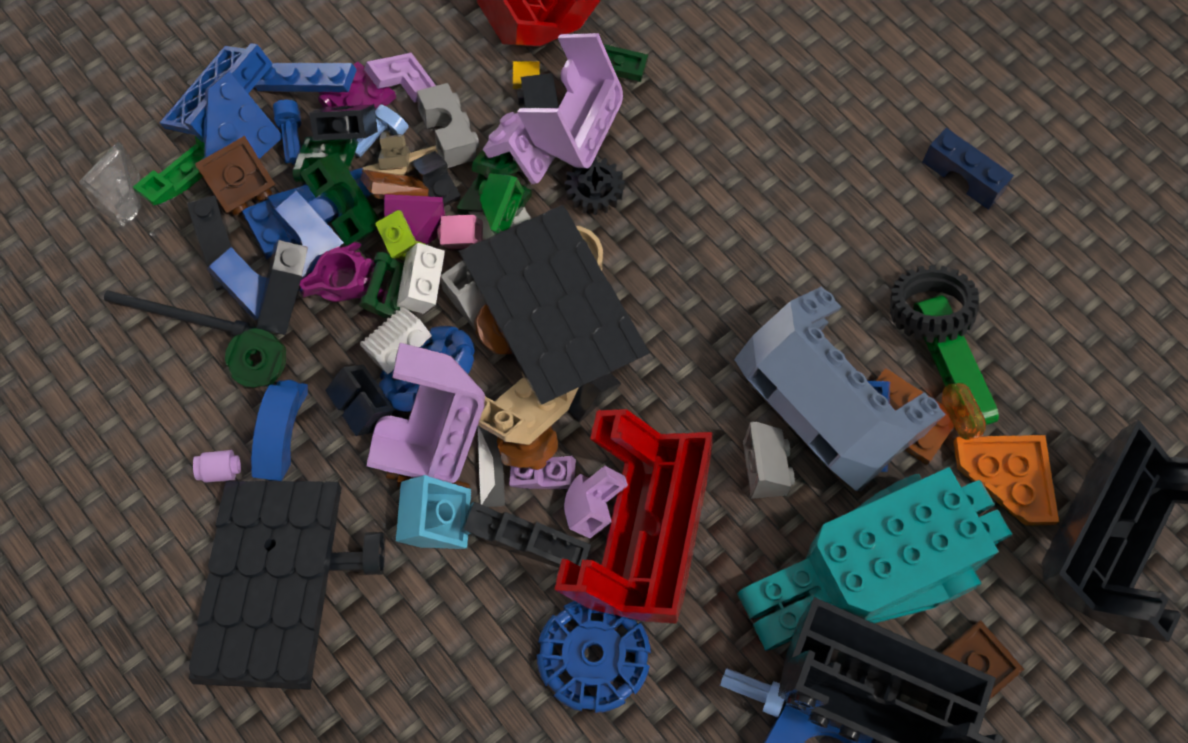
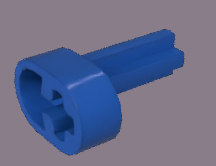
M279 100L273 104L274 120L277 127L282 130L285 162L295 165L301 150L298 128L301 126L300 109L293 100Z

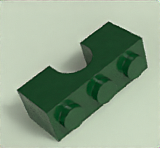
M338 153L319 159L300 173L315 198L326 196L336 205L339 217L331 223L346 246L361 241L378 230L375 223L380 219Z

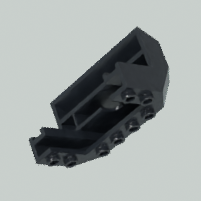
M1138 419L1122 429L1094 461L1042 560L1043 581L1065 604L1113 632L1169 642L1181 617V613L1165 609L1168 599L1163 593L1136 589L1134 587L1175 503L1188 504V458L1169 457Z
M816 597L812 599L800 617L785 657L778 696L785 700L786 705L808 715V721L823 728H827L829 724L840 729V736L858 742L860 738L869 743H1001L1003 736L998 734L986 736L979 734L996 680L995 677ZM840 667H843L841 674H839ZM901 694L928 705L926 712L899 701Z

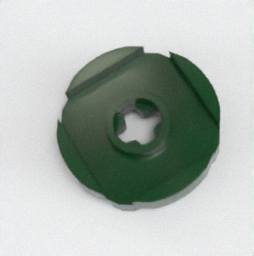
M249 329L241 335H236L228 344L225 353L226 366L229 367V371L232 374L231 377L237 383L251 388L268 387L275 383L285 368L286 347L274 334L268 331ZM259 350L262 361L253 367V361L249 357L251 354H256Z

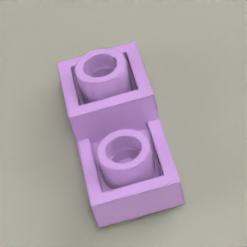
M572 456L552 457L546 461V466L539 470H533L530 467L519 468L511 466L510 486L529 489H569L575 479L576 459Z

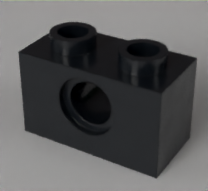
M374 104L321 107L309 112L313 140L367 138L378 132Z

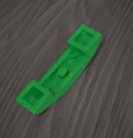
M195 136L196 144L161 173L158 174L154 170L133 186V190L152 205L161 204L183 193L202 178L195 164L204 158L205 143Z

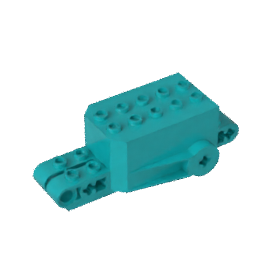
M950 467L924 479L921 478L920 474H914L879 491L853 511L823 524L811 543L805 560L743 588L737 595L750 620L767 615V613L773 610L775 611L753 624L765 651H770L791 642L800 617L814 597L874 624L934 609L951 602L982 585L975 571L999 552L995 545L1010 537L1012 532L999 510H994L978 517L979 514L995 505L981 480L961 487ZM805 595L807 597L785 608L783 607L784 605L790 602L799 600L801 597Z

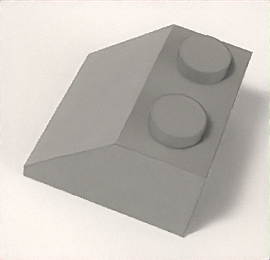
M750 422L743 440L751 499L787 496L791 485H794L795 482L793 468L788 467L787 457L790 456L789 441L783 438V432L780 428L759 422Z

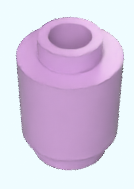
M232 450L201 453V456H195L193 459L194 477L196 480H203L204 483L235 480L236 474L241 472L240 457L238 455L235 456Z

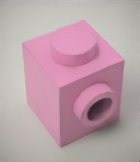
M475 215L441 216V225L438 226L437 231L440 244L450 250L465 249L472 244L481 242L483 239V221Z

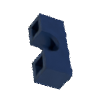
M945 128L931 143L922 163L943 178L950 171L962 175L969 185L966 194L988 210L1004 193L1014 176L948 128Z

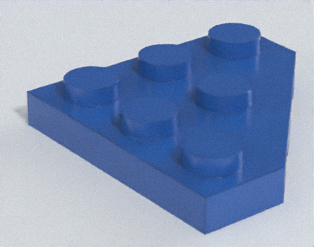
M226 71L205 89L204 158L245 136L260 159L282 139L280 131L230 71Z

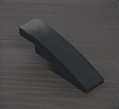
M476 502L471 503L460 531L492 545L560 568L562 559H568L581 567L582 560H587L591 548L590 544L537 521L531 523L508 512L500 513Z

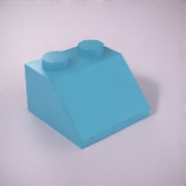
M426 475L402 481L396 541L420 548H467L468 535L460 531L470 508L471 489Z

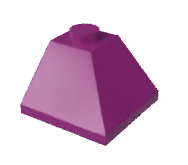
M385 194V217L400 210L416 241L428 245L438 237L437 231L438 226L441 225V216H446L443 197Z

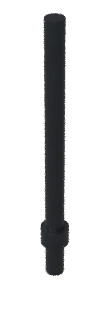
M107 290L104 294V300L107 302L232 333L233 337L238 334L241 335L249 329H256V327L250 326L248 322L240 320L232 322Z

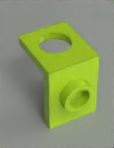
M400 210L375 223L392 258L404 261L406 253L417 243L426 245L415 240Z

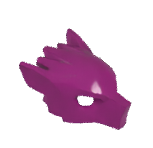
M357 242L346 247L338 246L329 252L326 251L319 258L313 272L300 281V293L303 298L317 294L332 302L346 301L354 298L361 299L366 294L371 279L369 275L375 267L374 260H371V258L364 259L360 252L355 253L361 247V244ZM381 288L379 289L377 298L384 296L385 292Z

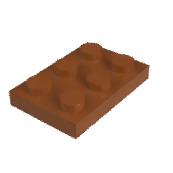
M886 368L876 380L890 382V405L895 411L924 393ZM939 402L937 403L940 409L946 415L924 437L905 449L906 452L926 465L931 462L961 417Z

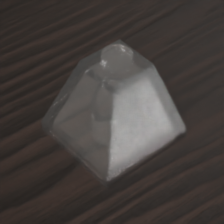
M117 142L79 183L97 210L122 227L129 220H132L141 208V195L133 190V186L140 181L139 172L123 145Z

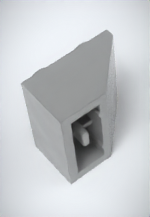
M461 261L440 276L443 292L476 331L474 320L485 302L466 266Z

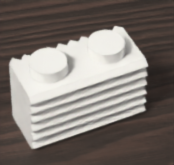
M400 307V311H396V314H392L391 318H387V322H383L382 326H378V330H374L373 334L365 337V341H361L360 346L374 363L389 374L394 370L395 358L400 343L421 347L432 335L419 318L405 307Z

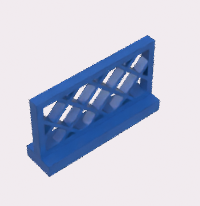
M250 43L246 49L224 46L160 121V124L164 129L195 135L201 142L205 143L203 141L204 118H206L205 89L225 72L223 71L226 70L230 71L249 94L273 63L257 44Z

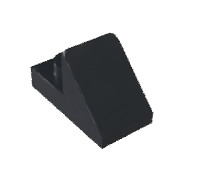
M436 151L410 162L418 179L429 189L428 197H443L444 207L460 200L461 195L448 173V164Z

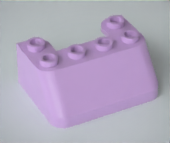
M400 343L395 358L392 378L419 384L420 386L409 420L395 416H384L376 422L366 466L413 478L426 475L454 483L460 477L483 412L485 394L451 356Z

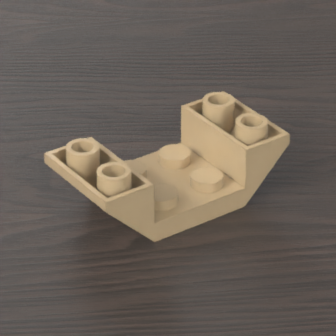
M522 372L523 378L497 400L493 401L485 396L484 409L478 426L506 442L530 445L569 410L578 388L540 405Z

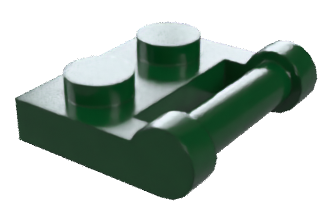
M305 137L293 168L294 180L296 182H305L300 174L319 159L336 153L340 155L349 170L359 142L357 139L313 140V137Z
M377 252L373 261L375 267L366 294L361 297L359 306L387 319L391 318L392 314H396V311H400V307H397V300L404 264L392 259L387 253ZM388 270L391 271L382 302L380 303L376 298L385 271Z

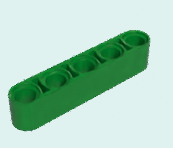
M943 295L920 301L913 305V310L924 315L944 316L953 314L948 300ZM958 335L957 339L952 341L946 337V341L939 343L938 338H934L933 343L926 342L957 414L961 416L960 420L964 428L970 431L998 422L999 413L965 337Z

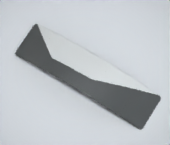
M478 426L481 505L486 507L504 506L503 463L497 445L498 437Z

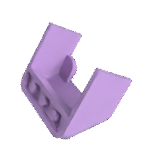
M599 33L560 34L558 40L568 60L561 70V80L567 92L559 108H519L517 113L536 147L576 168H589L622 104L623 90Z

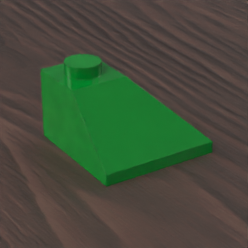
M490 173L487 181H482L478 195L481 196L479 200L490 229L496 235L511 228L525 190L517 177Z

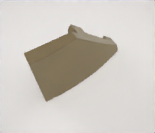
M389 131L382 132L380 136L381 152L378 158L380 170L407 167L410 151L409 146H406L404 135L390 136Z

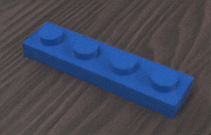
M273 63L254 87L258 91L349 92L357 69L352 63Z

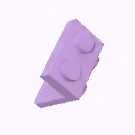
M513 112L504 115L500 119V125L489 135V141L483 148L488 158L510 151L531 184L540 182L555 156L534 145L518 113L514 114Z

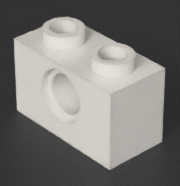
M417 243L406 253L397 307H405L408 310L424 314L436 305L444 250Z

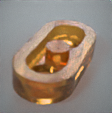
M963 383L947 385L942 392V403L957 433L965 440L980 438L985 432L986 422L970 389Z

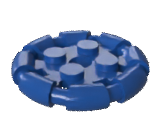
M452 326L431 328L430 334L432 336L419 348L451 356L469 374L474 362L472 355L475 352L470 336L463 330ZM382 370L380 378L383 380L379 382V387L393 408L399 411L411 412L420 385L400 379L394 381L396 379L392 378L394 370L389 374Z
M576 601L563 606L564 610L555 616L553 614L540 634L538 643L541 644L540 654L537 655V665L541 679L545 686L549 685L555 692L554 697L572 709L582 711V708L593 709L595 713L618 708L626 703L624 700L632 693L634 695L637 694L647 678L650 665H647L648 654H651L647 633L642 623L638 624L634 619L591 610ZM591 613L604 614L603 622L591 621ZM572 619L578 627L569 633L564 625ZM621 624L628 631L622 638L614 630ZM554 645H563L562 656L552 655ZM596 645L602 649L603 657L601 660L590 662L586 659L584 653L589 646ZM626 652L635 653L634 663L625 662ZM565 670L569 677L572 678L566 685L559 678V675ZM619 675L624 684L616 690L611 682ZM584 686L597 687V695H584Z

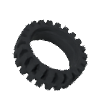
M929 265L928 270H925L924 266L917 267V272L910 269L906 275H900L899 279L894 282L890 299L891 319L893 323H896V327L899 330L904 329V334L907 336L915 333L914 339L921 341L922 337H927L926 342L933 343L934 338H938L939 343L945 342L946 337L951 341L955 340L958 335L962 337L967 333V330L970 331L976 321L979 291L978 288H975V283L972 280L968 281V276L964 273L959 276V271L956 269L947 272L948 267L941 266L940 270H936V265ZM935 291L953 296L963 307L961 310L950 315L930 316L913 310L905 301L910 296L919 292Z

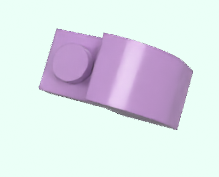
M603 466L590 478L579 474L570 485L564 503L569 529L591 538L611 523L612 520L606 502L628 486L625 476L606 466Z

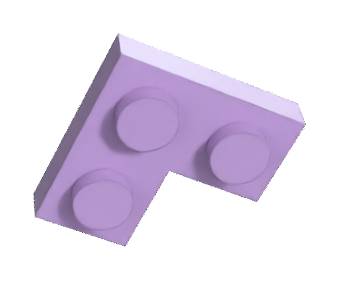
M412 53L368 61L364 68L378 89L401 84L414 103L418 102V90L436 86Z

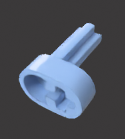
M380 104L375 110L378 132L367 138L357 139L359 143L354 155L361 157L384 131H389L392 136L403 135L409 128L408 124L397 113Z
M726 668L720 686L765 703L762 712L779 717L784 700L778 696L780 683L773 681L772 685Z

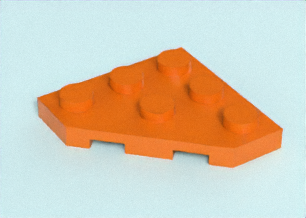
M1045 435L956 437L954 439L957 469L972 482L981 480L990 497L1021 523L1028 526L1056 525L1059 522Z

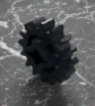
M595 157L589 168H576L572 166V172L567 171V181H565L567 200H573L574 208L581 205L582 213L584 214L588 209H592L593 215H597L598 209H602L605 214L608 213L609 205L616 208L617 200L623 199L625 181L622 180V171L616 172L617 165L615 163L608 166L607 158L597 162ZM593 181H596V191H594Z

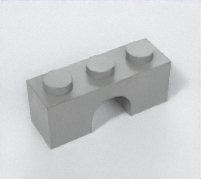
M448 83L418 90V110L426 128L435 126L445 127L435 130L436 150L446 161L448 168L474 161L476 158V148H479V140L476 132L470 131L467 113L461 112L457 93H452Z

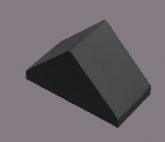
M608 373L579 387L567 412L580 423L621 385V382L611 373Z

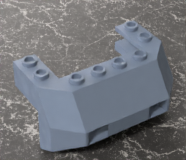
M821 286L786 304L751 337L734 360L746 379L820 459L855 491H862L896 455L924 437L946 414L940 409L938 403L925 392L896 411L892 408L888 400L868 383L866 377L846 360L844 354L824 337L822 330L829 323L825 317L839 311L841 306L835 301L834 296Z

